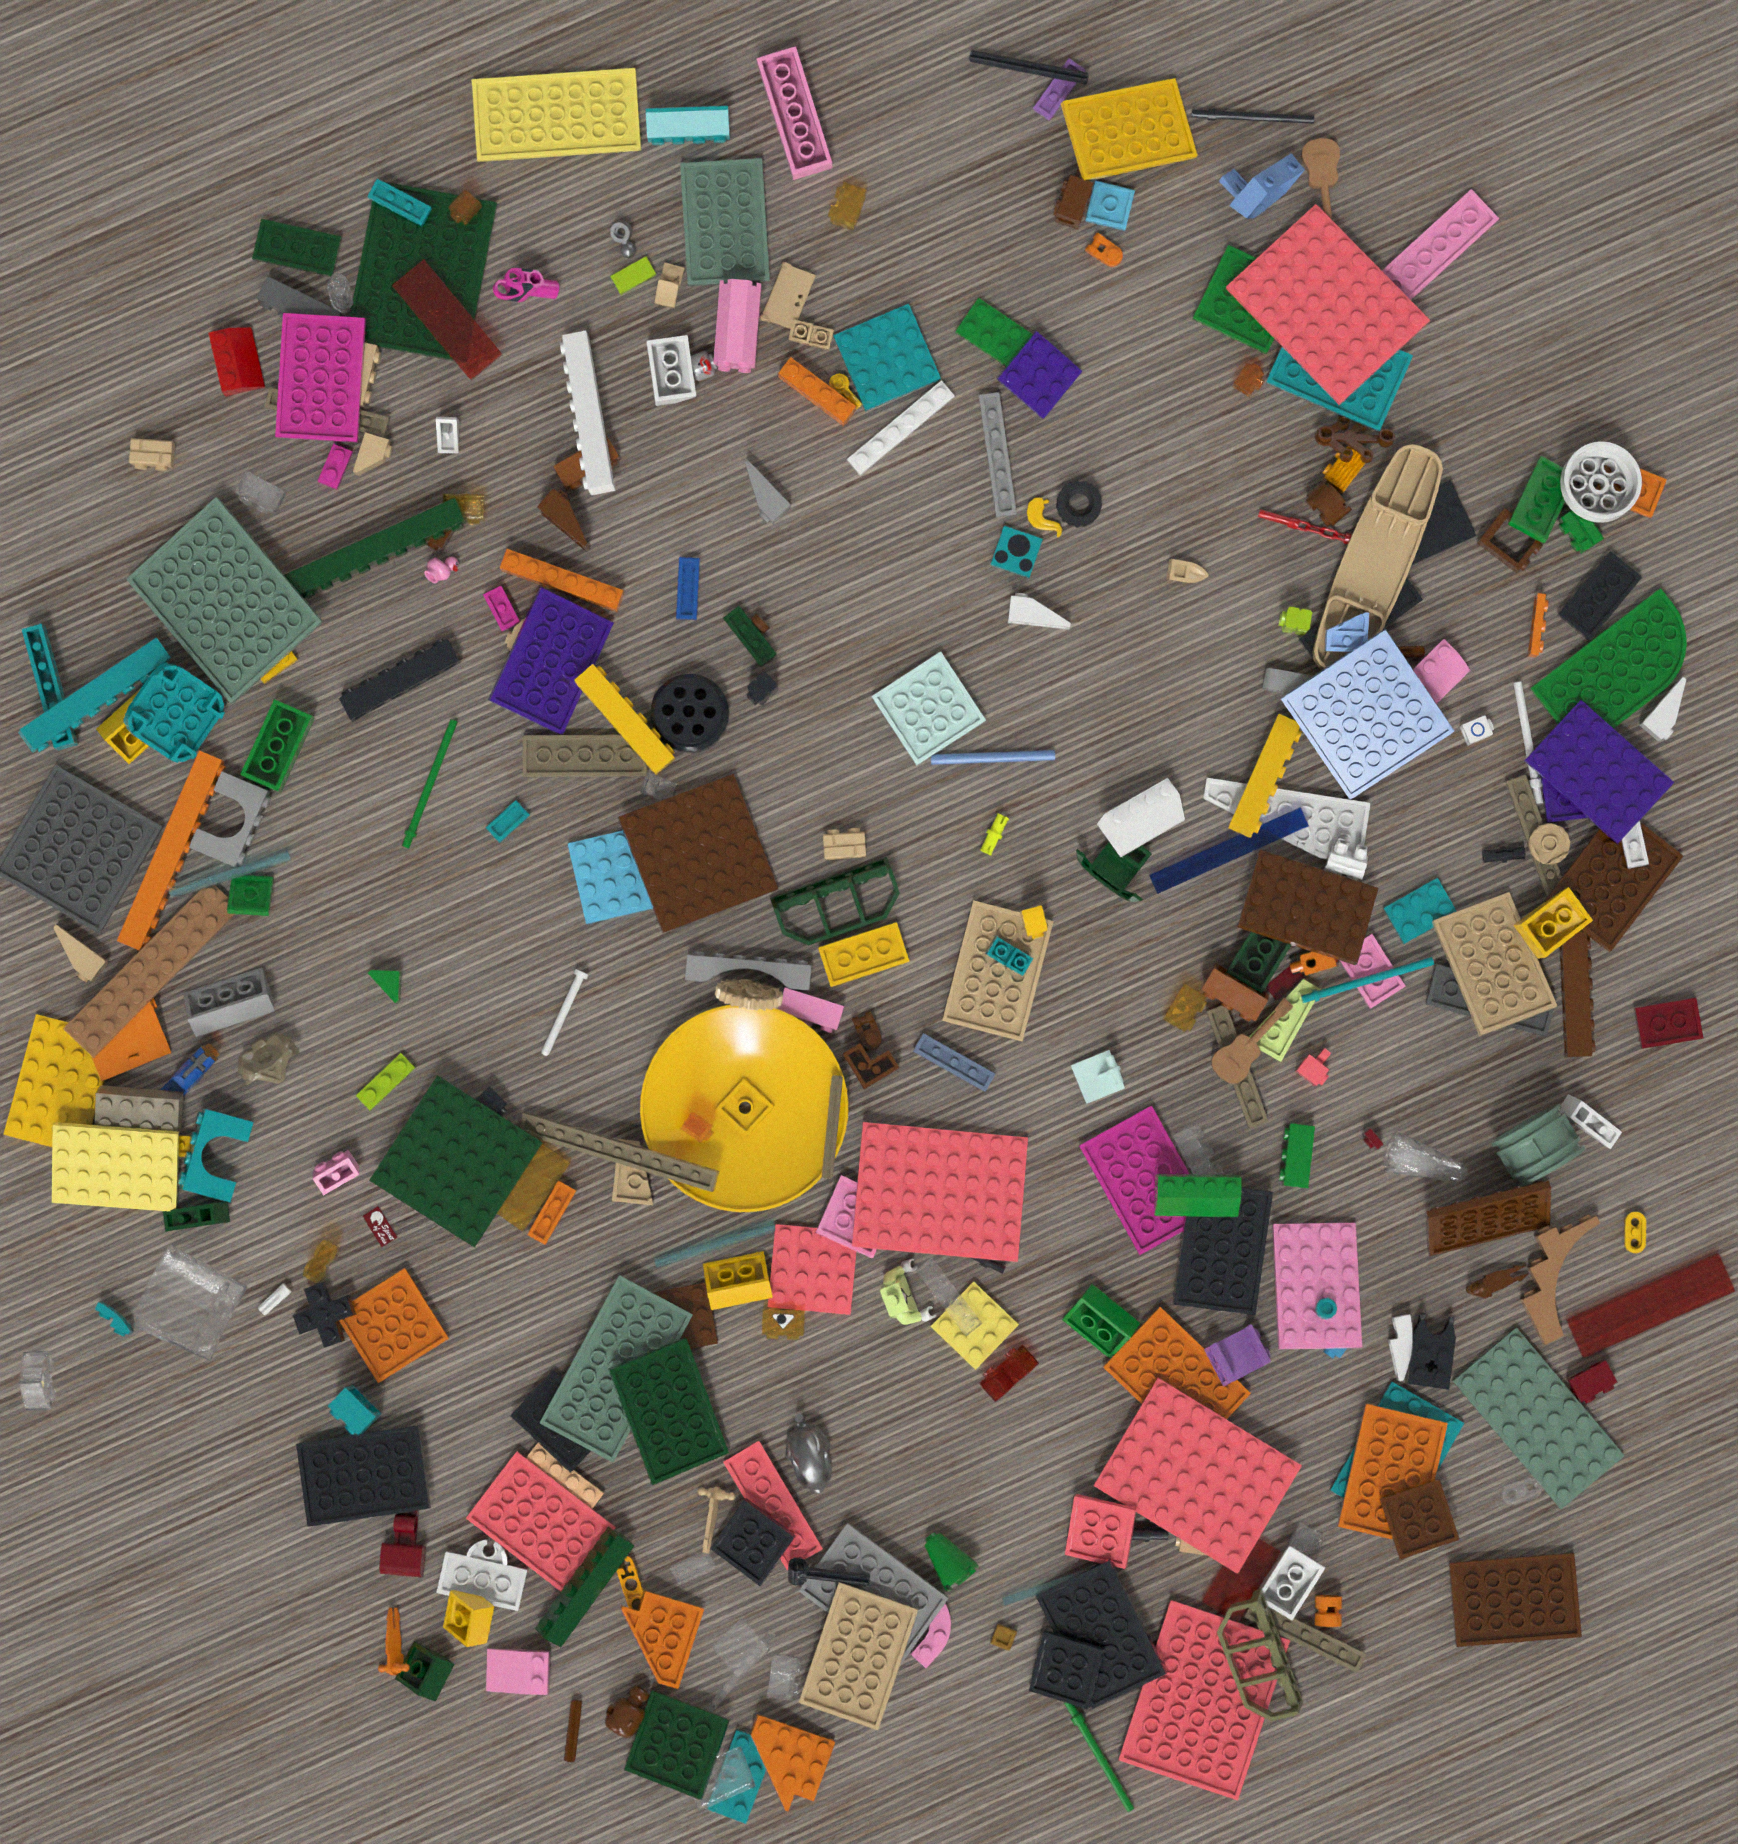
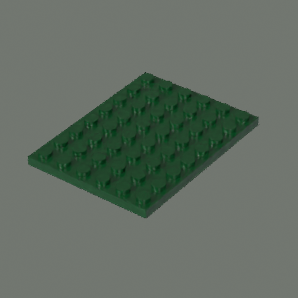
M385 182L432 207V210L422 227L372 201L349 317L366 318L365 343L377 345L379 348L467 364L498 204L493 201Z

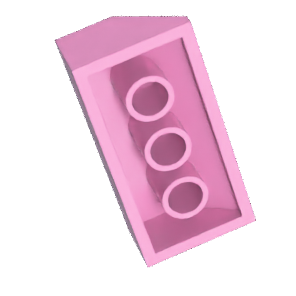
M1445 639L1413 669L1436 704L1470 671L1460 654Z

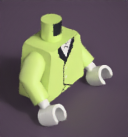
M914 1259L904 1260L901 1266L899 1265L885 1273L883 1285L880 1288V1293L889 1316L897 1318L904 1325L919 1322L921 1319L928 1321L936 1316H931L928 1312L933 1309L932 1306L920 1312L917 1309L904 1272L917 1270V1266L911 1267L910 1265Z

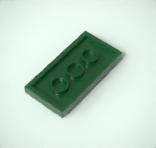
M261 219L252 259L333 278L342 237Z

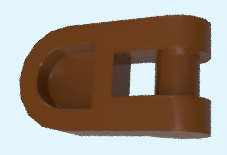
M871 1011L865 1012V1015L859 1018L857 1016L851 1018L863 1046L870 1050L878 1048L882 1038ZM869 1022L871 1028L863 1031L861 1025Z

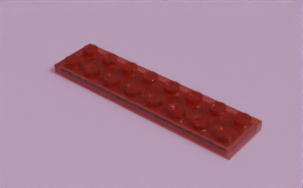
M1716 1253L1566 1319V1322L1582 1358H1585L1733 1293L1735 1289L1719 1253Z

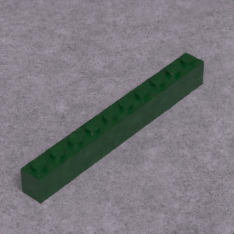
M453 498L284 574V576L304 599H308L315 595V591L320 589L325 591L332 588L335 582H345L352 579V575L357 572L359 574L366 573L375 564H378V566L386 564L390 561L389 558L395 555L401 557L407 554L408 549L413 547L416 549L427 545L426 541L432 538L438 540L445 537V533L448 531H459L464 528V524L468 523V520L459 500Z

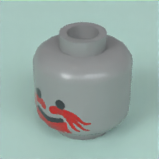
M702 351L691 356L693 376L697 381L704 380L715 374V369L718 368L714 364L712 353L708 354V352Z

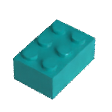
M353 1385L345 1387L328 1405L331 1409L329 1413L337 1420L342 1419L346 1423L344 1427L352 1435L354 1433L357 1435L364 1433L382 1415Z

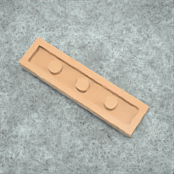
M539 1443L536 1444L526 1457V1459L591 1509H593L604 1494L603 1491L577 1471L573 1470L569 1473Z

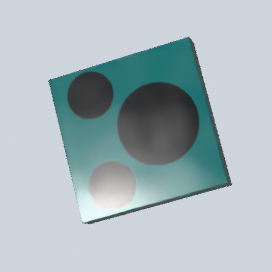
M1004 526L991 566L1030 578L1043 539Z

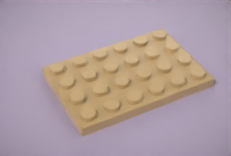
M1510 892L1432 921L1479 1036L1557 1007L1537 957L1513 926L1521 918Z
M973 900L942 1021L1023 1042L1054 921L1045 919L1048 931L1044 932L1043 937L1032 939V936L1027 937L1020 912ZM995 936H998L1033 958L1023 976L985 954Z
M839 1582L799 1703L879 1730L919 1609Z

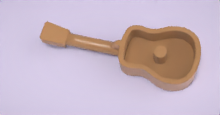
M1319 138L1305 144L1301 152V161L1308 172L1309 186L1313 189H1321L1323 211L1332 220L1329 188L1335 186L1338 181L1337 164L1340 158V149L1335 141Z
M1283 998L1274 1009L1275 1012L1250 1038L1244 1034L1238 1035L1230 1045L1218 1050L1211 1060L1212 1069L1217 1076L1230 1084H1236L1244 1080L1249 1072L1251 1063L1259 1057L1261 1052L1256 1043L1280 1017L1286 1015L1293 1008V1005Z

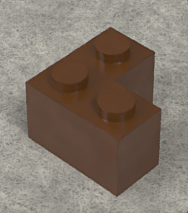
M861 1043L843 1053L844 1058L864 1090L900 1069L889 1050L872 1061Z

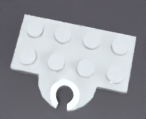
M488 1539L476 1542L469 1549L467 1555L446 1551L437 1593L449 1596L450 1590L482 1596L497 1607L515 1611L519 1610L528 1569L508 1565L507 1553L500 1544L495 1541L493 1545L495 1553L492 1556L485 1555L483 1551L484 1546L488 1544Z

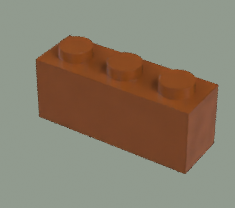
M606 435L611 467L614 468L618 465L617 461L620 458ZM582 450L553 466L566 490L571 489L573 491L582 486L583 477H586L585 470L581 469L579 458L583 457Z

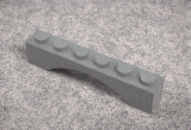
M692 951V955H687L686 981L708 982L715 976L728 971L750 969L771 975L782 982L788 989L810 991L812 966L807 965L808 961L795 960V964H789L786 959H775L774 962H766L764 957H754V960H745L746 956L733 955V959L725 958V954L713 953L712 957L704 956V952Z

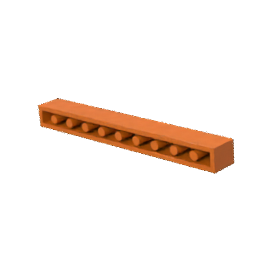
M199 750L119 934L118 942L141 950L152 939L149 936L152 929L155 930L159 924L160 918H158L160 911H164L167 906L168 899L166 897L168 892H172L176 885L175 876L177 872L180 873L185 863L183 861L184 855L190 852L191 839L196 830L201 827V823H199L202 815H206L209 808L207 802L210 796L213 797L215 794L216 781L220 777L221 772H225L226 766H224L225 762Z

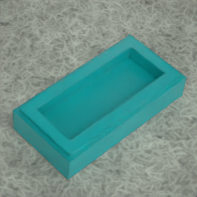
M515 800L485 828L501 843L530 815Z

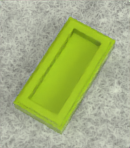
M644 257L610 277L620 295L653 278L656 276V273L647 257Z

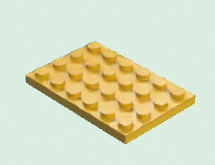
M1175 78L1061 102L1080 174L1084 180L1089 181L1194 159L1198 156Z
M36 1014L3 1135L52 1147L54 1122L94 1124L96 1092L100 1085H104L105 1080L101 1081L91 1055L64 1031L63 1028L68 1022Z

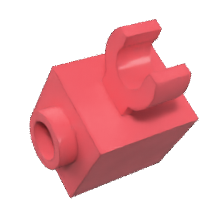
M1323 1048L1316 1059L1310 1054L1307 1055L1295 1072L1313 1086L1318 1084L1322 1086L1329 1077L1326 1074L1329 1069L1323 1063L1330 1056L1331 1052Z

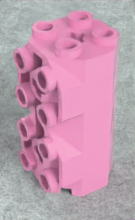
M728 279V284H724V280H720L714 349V364L718 366L719 371L728 372L730 369H739L738 372L751 373V369L755 368L761 305V283L753 286V281Z

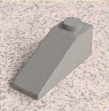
M748 460L745 465L758 508L761 511L759 516L766 523L770 521L774 524L791 508V505Z

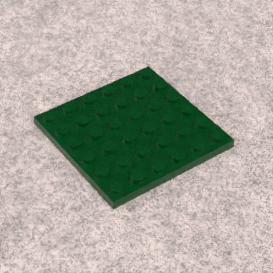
M437 1075L369 1181L475 1248L543 1142Z

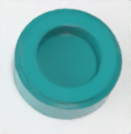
M1323 1298L1318 1301L1315 1306L1316 1314L1321 1319L1327 1320L1332 1318L1337 1312L1335 1301L1330 1298Z

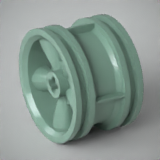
M1559 1103L1528 1118L1491 1142L1492 1147H1498L1499 1150L1496 1151V1154L1501 1158L1510 1173L1511 1179H1517L1516 1187H1524L1542 1178L1586 1150L1585 1145L1580 1146L1578 1144L1581 1139L1568 1121L1565 1112H1559L1561 1108Z

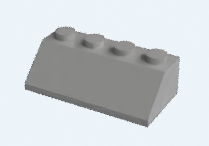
M262 967L183 993L187 1018L196 1037L275 1011L272 995Z

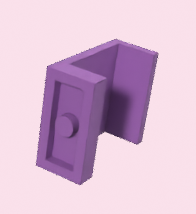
M1252 1324L1204 1349L1223 1387L1271 1362L1270 1352L1265 1346L1263 1347L1260 1341L1261 1336L1258 1330L1253 1328Z

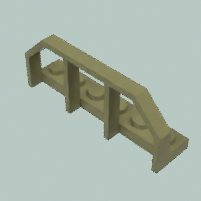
M1255 1590L1250 1600L1230 1605L1217 1630V1634L1244 1707L1269 1721H1275L1299 1715L1303 1699L1263 1590ZM1251 1607L1258 1617V1628L1263 1631L1265 1637L1229 1646L1223 1629L1232 1612ZM1265 1645L1266 1649L1270 1650L1272 1655L1271 1663L1277 1671L1241 1679L1232 1653ZM1278 1679L1279 1685L1283 1686L1285 1691L1286 1704L1290 1705L1291 1709L1273 1713L1250 1701L1245 1687Z

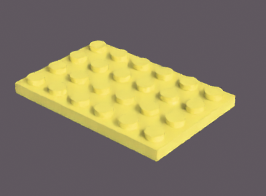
M54 1122L52 1142V1203L157 1211L177 1209L179 1131Z

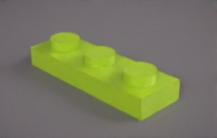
M400 1053L356 1097L371 1111L415 1067Z

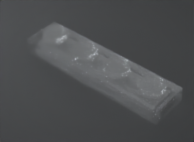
M933 1258L916 1270L965 1336L983 1324Z

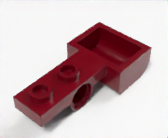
M419 1510L395 1514L393 1530L395 1532L394 1543L384 1542L381 1544L380 1574L419 1578L424 1576L426 1546L416 1545Z

